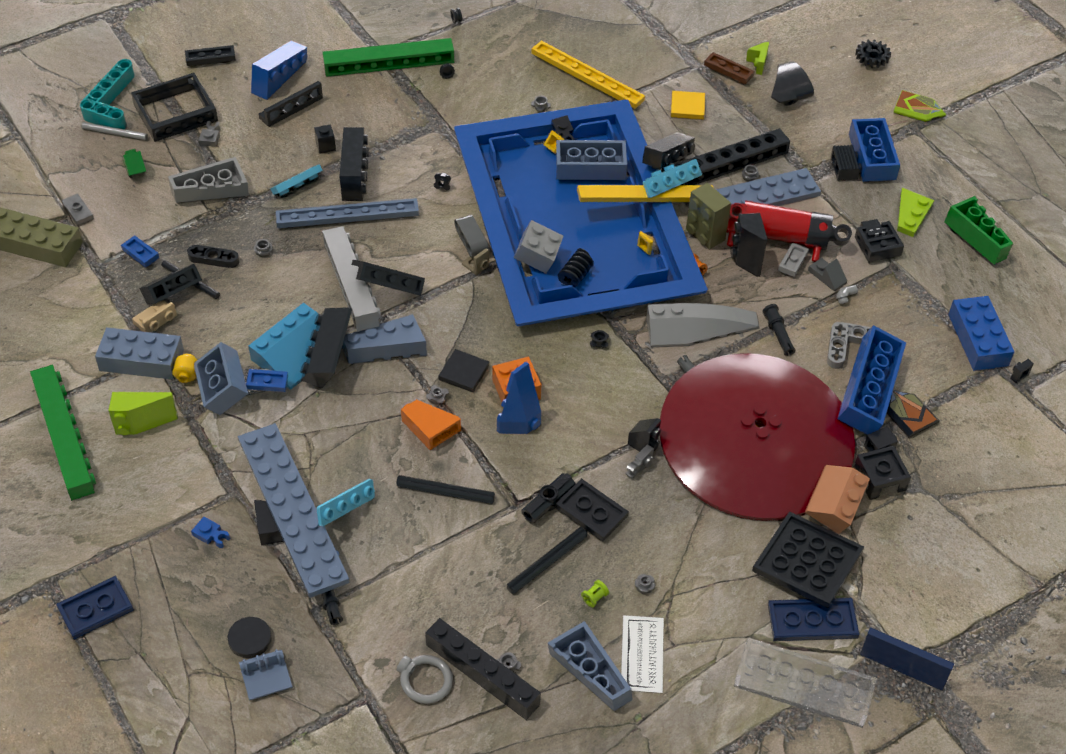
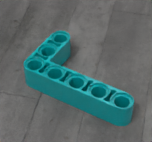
M119 60L80 102V109L85 121L96 125L126 129L127 124L123 110L110 106V104L135 77L131 60Z

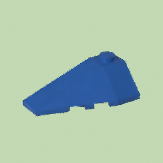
M524 362L511 372L506 391L509 393L501 404L503 412L498 414L497 417L498 433L528 434L530 431L536 430L541 424V408L528 362Z

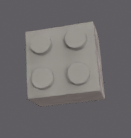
M531 220L522 235L514 258L547 273L556 258L563 235Z

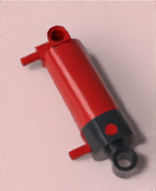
M745 200V204L734 203L731 205L727 233H729L727 246L733 247L732 236L736 233L734 225L738 221L739 214L760 213L767 239L813 248L812 262L819 260L821 249L826 250L828 242L832 241L838 246L846 245L852 236V230L846 224L834 226L832 224L833 215ZM838 233H845L846 238H840Z

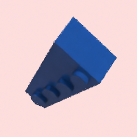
M290 41L253 63L251 93L268 100L306 62L308 57L307 47Z

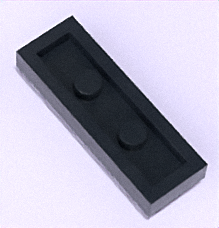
M234 45L185 50L187 66L236 61Z

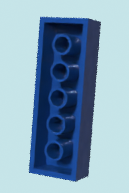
M874 325L862 337L839 411L838 420L865 434L875 432L882 427L906 342Z

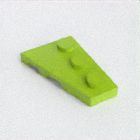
M902 188L897 231L914 237L933 206L934 200Z

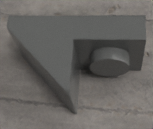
M820 258L809 266L808 271L834 292L847 283L838 259L828 263L823 258Z

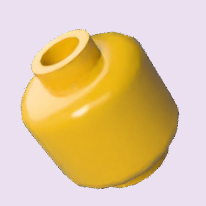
M183 354L175 359L173 375L180 382L187 383L197 378L194 363L197 361L195 356Z

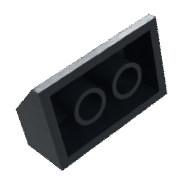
M739 214L738 221L734 225L736 233L732 236L731 258H734L735 264L756 277H760L767 244V236L761 214Z

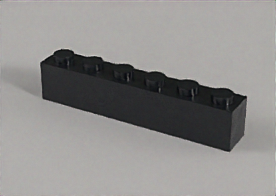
M441 618L425 632L426 646L526 721L540 706V691Z

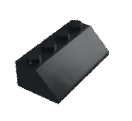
M325 308L321 314L318 313L314 322L317 325L316 329L312 331L310 336L312 343L311 346H308L305 353L307 360L303 363L300 373H303L301 381L323 388L335 374L352 308Z

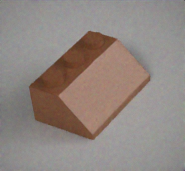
M826 465L805 513L840 534L851 525L870 478L851 467Z

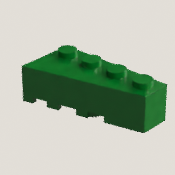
M975 196L950 206L944 223L992 264L995 265L1007 259L1013 242L1001 228L996 227V221L992 217L989 218L985 213L986 209L983 206H979L977 203L978 199Z

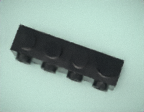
M676 132L651 143L644 148L642 163L650 165L653 169L660 170L671 163L677 162L694 152L695 137Z

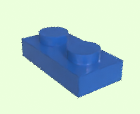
M135 235L121 244L122 250L145 268L160 258L157 251Z
M249 369L246 387L249 390L286 392L288 372Z

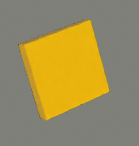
M672 91L671 117L704 120L705 93Z

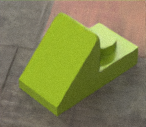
M769 42L761 43L747 50L746 61L754 63V67H757L756 74L762 75Z

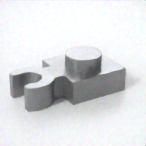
M210 121L206 123L207 129H202L198 140L199 145L216 147L220 137L219 122H216L215 126H211Z
M647 444L635 456V460L626 467L628 470L626 475L633 479L638 471L641 472L645 467L648 468L652 464L654 448Z

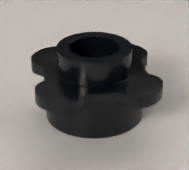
M436 173L434 176V187L446 191L450 190L451 186L449 183L451 177L446 173Z
M597 330L591 333V347H608L607 339H609V335L606 332Z

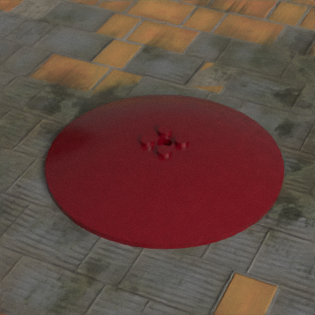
M740 353L724 355L702 362L686 372L674 384L661 410L660 443L666 461L675 476L693 495L706 504L740 518L777 521L784 520L789 511L798 516L806 514L805 510L826 465L852 467L855 454L853 427L837 419L842 403L836 394L808 370L773 356ZM761 422L765 427H757L755 423Z

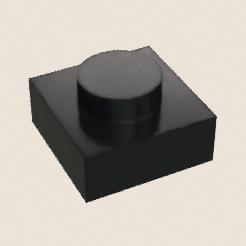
M1029 359L1022 363L1018 362L1012 369L1013 373L1010 379L1014 383H1018L1029 376L1034 363Z

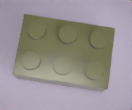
M708 183L691 191L686 230L709 250L722 243L726 239L731 202Z

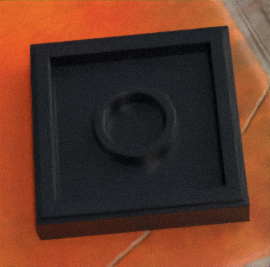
M455 349L438 375V379L474 392L489 367V361Z

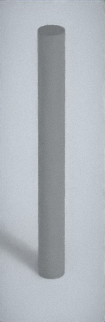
M82 123V129L141 140L148 139V134Z

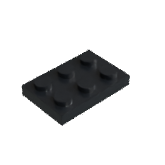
M582 478L556 503L555 507L602 542L629 515L628 510Z

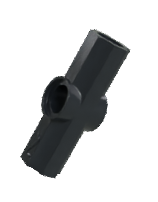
M562 473L550 485H544L540 489V493L521 510L525 519L530 523H535L547 511L554 510L556 503L576 484L572 476L568 473Z

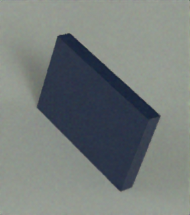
M116 576L56 604L73 640L134 611Z

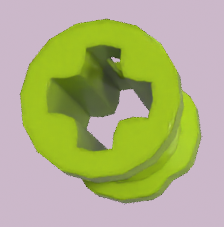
M596 580L588 591L584 590L581 593L584 602L593 608L597 605V601L609 595V590L602 581Z

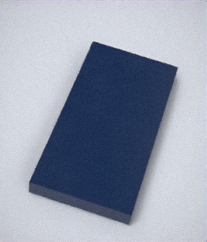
M835 598L829 608L810 599L768 600L773 641L859 638L852 598Z
M873 628L869 629L860 653L861 656L941 691L954 666V663Z

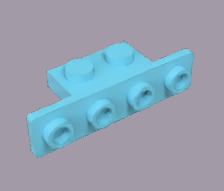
M694 159L674 167V164L666 166L663 172L661 170L652 172L651 177L643 181V185L648 198H651L697 178L702 173L697 160Z
M367 479L317 506L319 526H325L375 498L373 479Z

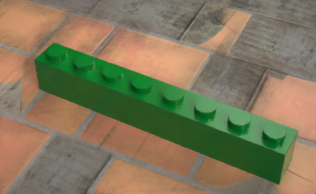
M451 38L322 51L326 77L455 63L454 47Z
M53 364L30 371L71 501L94 494L93 485H96L93 473H88V470L92 468L89 459L83 457L87 453L84 444H79L78 442L82 438L79 429H74L73 425H77L74 414H69L68 412L72 408L69 399H64L67 396L64 385L60 386L59 384L63 382L60 371L55 372Z

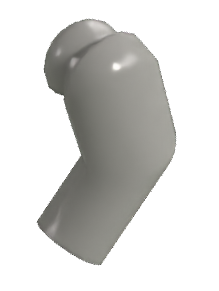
M852 285L841 288L836 295L839 304L847 303L849 301L847 296L857 294V286Z

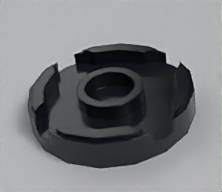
M245 617L236 621L229 629L227 635L228 644L232 652L237 656H243V658H253L256 655H261L267 650V646L271 643L272 639L270 627L265 621L257 617Z

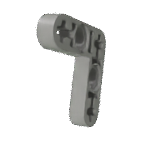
M844 322L834 323L830 333L827 364L834 369L841 368L845 361L847 342L861 344L862 337L871 327ZM838 330H841V336H837ZM860 332L863 336L857 337L853 333ZM840 343L843 347L837 348L833 344ZM835 354H838V361L834 360Z

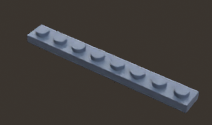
M417 198L278 210L276 211L277 228L409 217L419 216Z

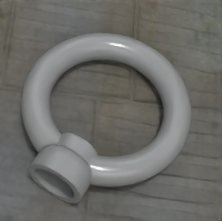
M405 655L397 666L396 670L401 673L400 682L403 691L416 702L423 704L438 702L446 697L452 688L453 675L451 669L442 659L436 656L421 655L411 659ZM431 664L438 667L444 675L442 688L430 695L416 692L409 682V676L413 673L416 666Z

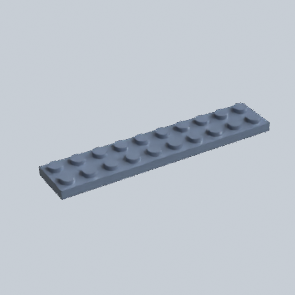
M276 423L239 435L238 441L309 598L350 583L325 526H319L317 509Z

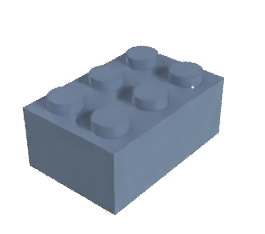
M220 342L194 363L204 408L222 415L248 395L237 350Z

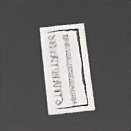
M623 615L621 675L632 691L663 693L664 618Z

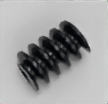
M577 249L558 273V280L566 286H578L594 265V261L589 253L584 249Z

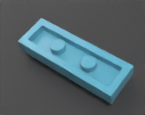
M320 164L313 166L270 189L273 195L279 193L281 196L289 192L288 188L292 186L297 188L303 185V180L308 178L310 181L318 177V173L323 170Z

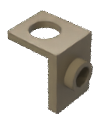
M486 248L472 258L469 256L462 261V265L475 275H478L489 267V250ZM474 260V266L469 265V262Z

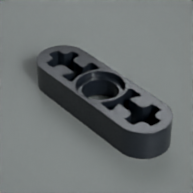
M192 245L187 249L188 258L193 263L225 268H234L239 264L238 253L234 250L202 245ZM212 254L218 255L216 258H209Z

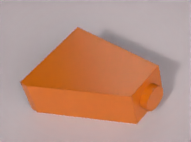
M417 399L406 404L401 409L402 422L429 450L461 431V419L458 416Z

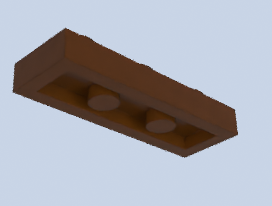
M714 52L704 61V66L743 84H747L754 76V70Z

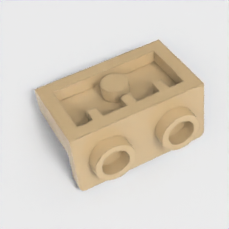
M164 300L153 304L133 317V324L142 332L156 331L160 326L177 316L175 305L172 302L166 303Z

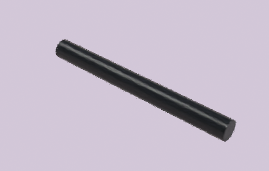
M166 260L161 264L162 267L172 273L179 270L178 267ZM201 281L193 285L215 299L220 297L219 292Z

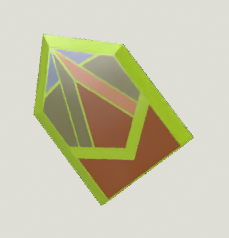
M904 90L901 91L893 112L924 122L930 121L934 117L941 118L946 116V113L934 99Z

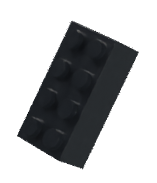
M343 127L339 174L342 201H363V194H367V185L364 182L368 180V174L365 169H368V159L366 157H369V147L366 146L368 145V134H365L364 127Z

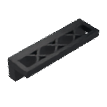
M317 81L264 109V111L258 113L259 119L270 127L323 99L321 82Z
M352 260L351 265L359 267L356 276L357 280L421 296L425 278L364 261Z

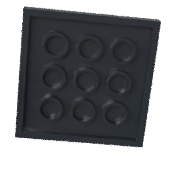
M789 511L753 565L752 572L829 608L863 553L864 546Z

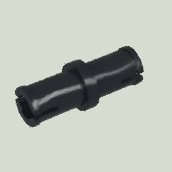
M334 589L322 593L323 608L327 611L329 623L331 625H338L339 622L343 621V617L339 609L340 601L336 598Z

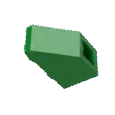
M131 149L124 152L125 155L122 156V160L128 176L146 172L141 151L136 152V149Z

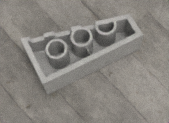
M236 157L168 176L170 190L176 203L249 196L248 183Z

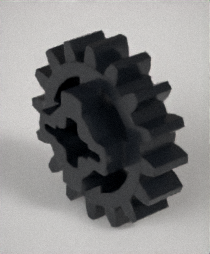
M868 39L867 42L862 41L861 44H858L855 53L857 55L856 59H860L859 63H865V66L870 65L871 68L874 66L879 68L880 65L885 66L886 63H889L891 57L890 48H887V44L882 45V41L876 42L874 39L871 42Z

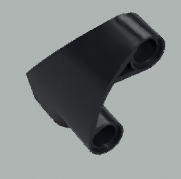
M791 61L777 66V76L771 94L772 99L778 103L783 102L785 106H789L798 100L814 95L813 85L800 65Z

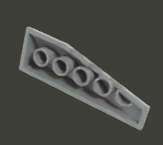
M699 303L652 304L648 305L646 321L650 348L690 346L697 341L702 340L706 342L710 341V338L717 336L720 338L726 337L727 334L733 332L739 334L759 329L756 312L735 307Z

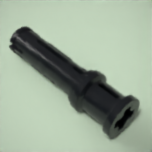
M767 305L762 310V313L769 321L768 326L774 330L784 355L788 356V352L789 355L794 354L796 350L784 327V318L778 312V305Z

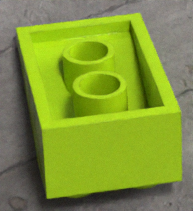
M112 392L108 411L116 435H136L178 419L172 392Z

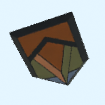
M893 390L887 414L908 438L939 423L940 420L915 394Z

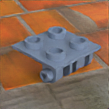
M276 649L275 652L263 653L261 656L256 655L255 658L243 659V661L239 662L249 701L293 688L282 650Z

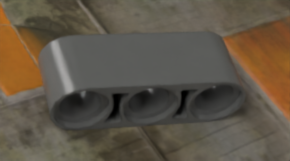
M473 215L454 220L456 231L471 258L486 248L489 250L486 238Z

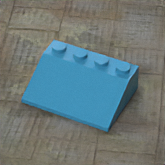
M302 303L248 345L251 361L263 370L288 372L287 388L291 390L301 382L303 373H300L303 363L307 360L305 353L308 346H311L312 343L310 336L312 331L316 329L317 325L314 322L318 313L305 303Z

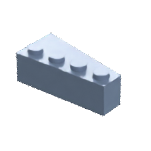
M413 314L379 324V327L346 334L342 345L349 364L371 362L377 358L390 360L391 357L395 356L408 358L414 354L427 356L426 340Z
M585 621L548 642L550 655L613 711L633 700L630 686Z

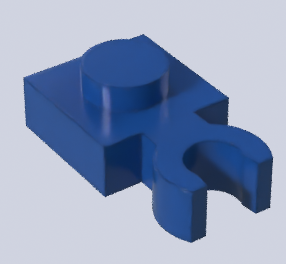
M203 517L191 530L192 536L208 545L213 540L218 548L224 547L220 539L230 540V535L227 531H221L219 524L206 517Z

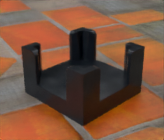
M894 446L857 455L854 469L859 472L862 470L864 475L870 478L866 489V494L870 500L879 498L882 488L899 484L898 493L907 490L911 476Z

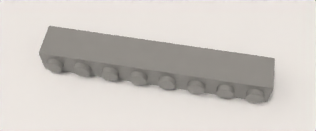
M343 226L322 231L324 246L347 306L352 308L351 317L356 330L362 331L379 327L378 319L381 318V312L379 307H377L375 296H372L371 286L368 285V282L356 279L359 267L351 265L352 260L359 261L358 254L355 253L354 244L351 243L349 232L346 233Z

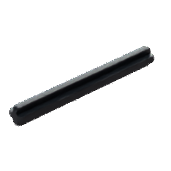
M398 475L396 481L397 486L490 504L495 499V493L486 490Z
M583 527L576 529L507 583V590L511 594H515L587 537V531Z

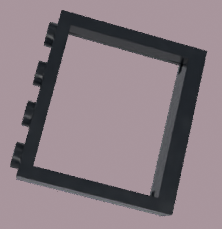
M195 73L131 92L133 104L154 142L205 126L208 121L210 123L218 121L216 108ZM193 89L204 108L152 124L143 108L144 105Z

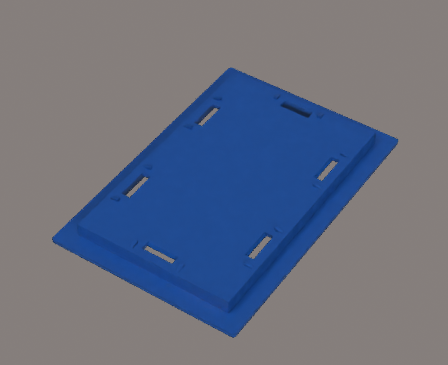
M629 100L454 127L516 326L707 293V286L671 202H580L577 193L578 185H643V181L651 177L652 172L657 171V169L651 168L650 165L642 163L644 148L647 146V143ZM568 115L573 128V133H570V135L573 136L574 140L626 141L628 176L626 180L556 179V154L543 144L534 145V143L546 141L551 130L554 131L551 124L552 119ZM494 178H500L506 196L499 197ZM533 220L563 235V239L548 272L544 273L529 265L532 276L525 277L521 262L515 259L514 256L525 229L530 221ZM640 231L647 235H653L660 254L654 255L652 250L651 255H648L637 246ZM577 249L586 250L594 261L593 267L590 268L578 286L573 287L572 285L566 286L558 280V273Z

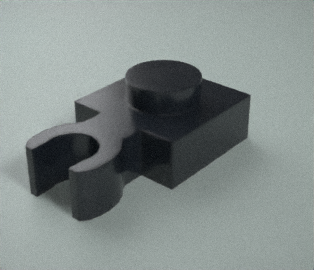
M568 115L551 120L554 132L565 140H574L573 136L570 135V133H573V128Z

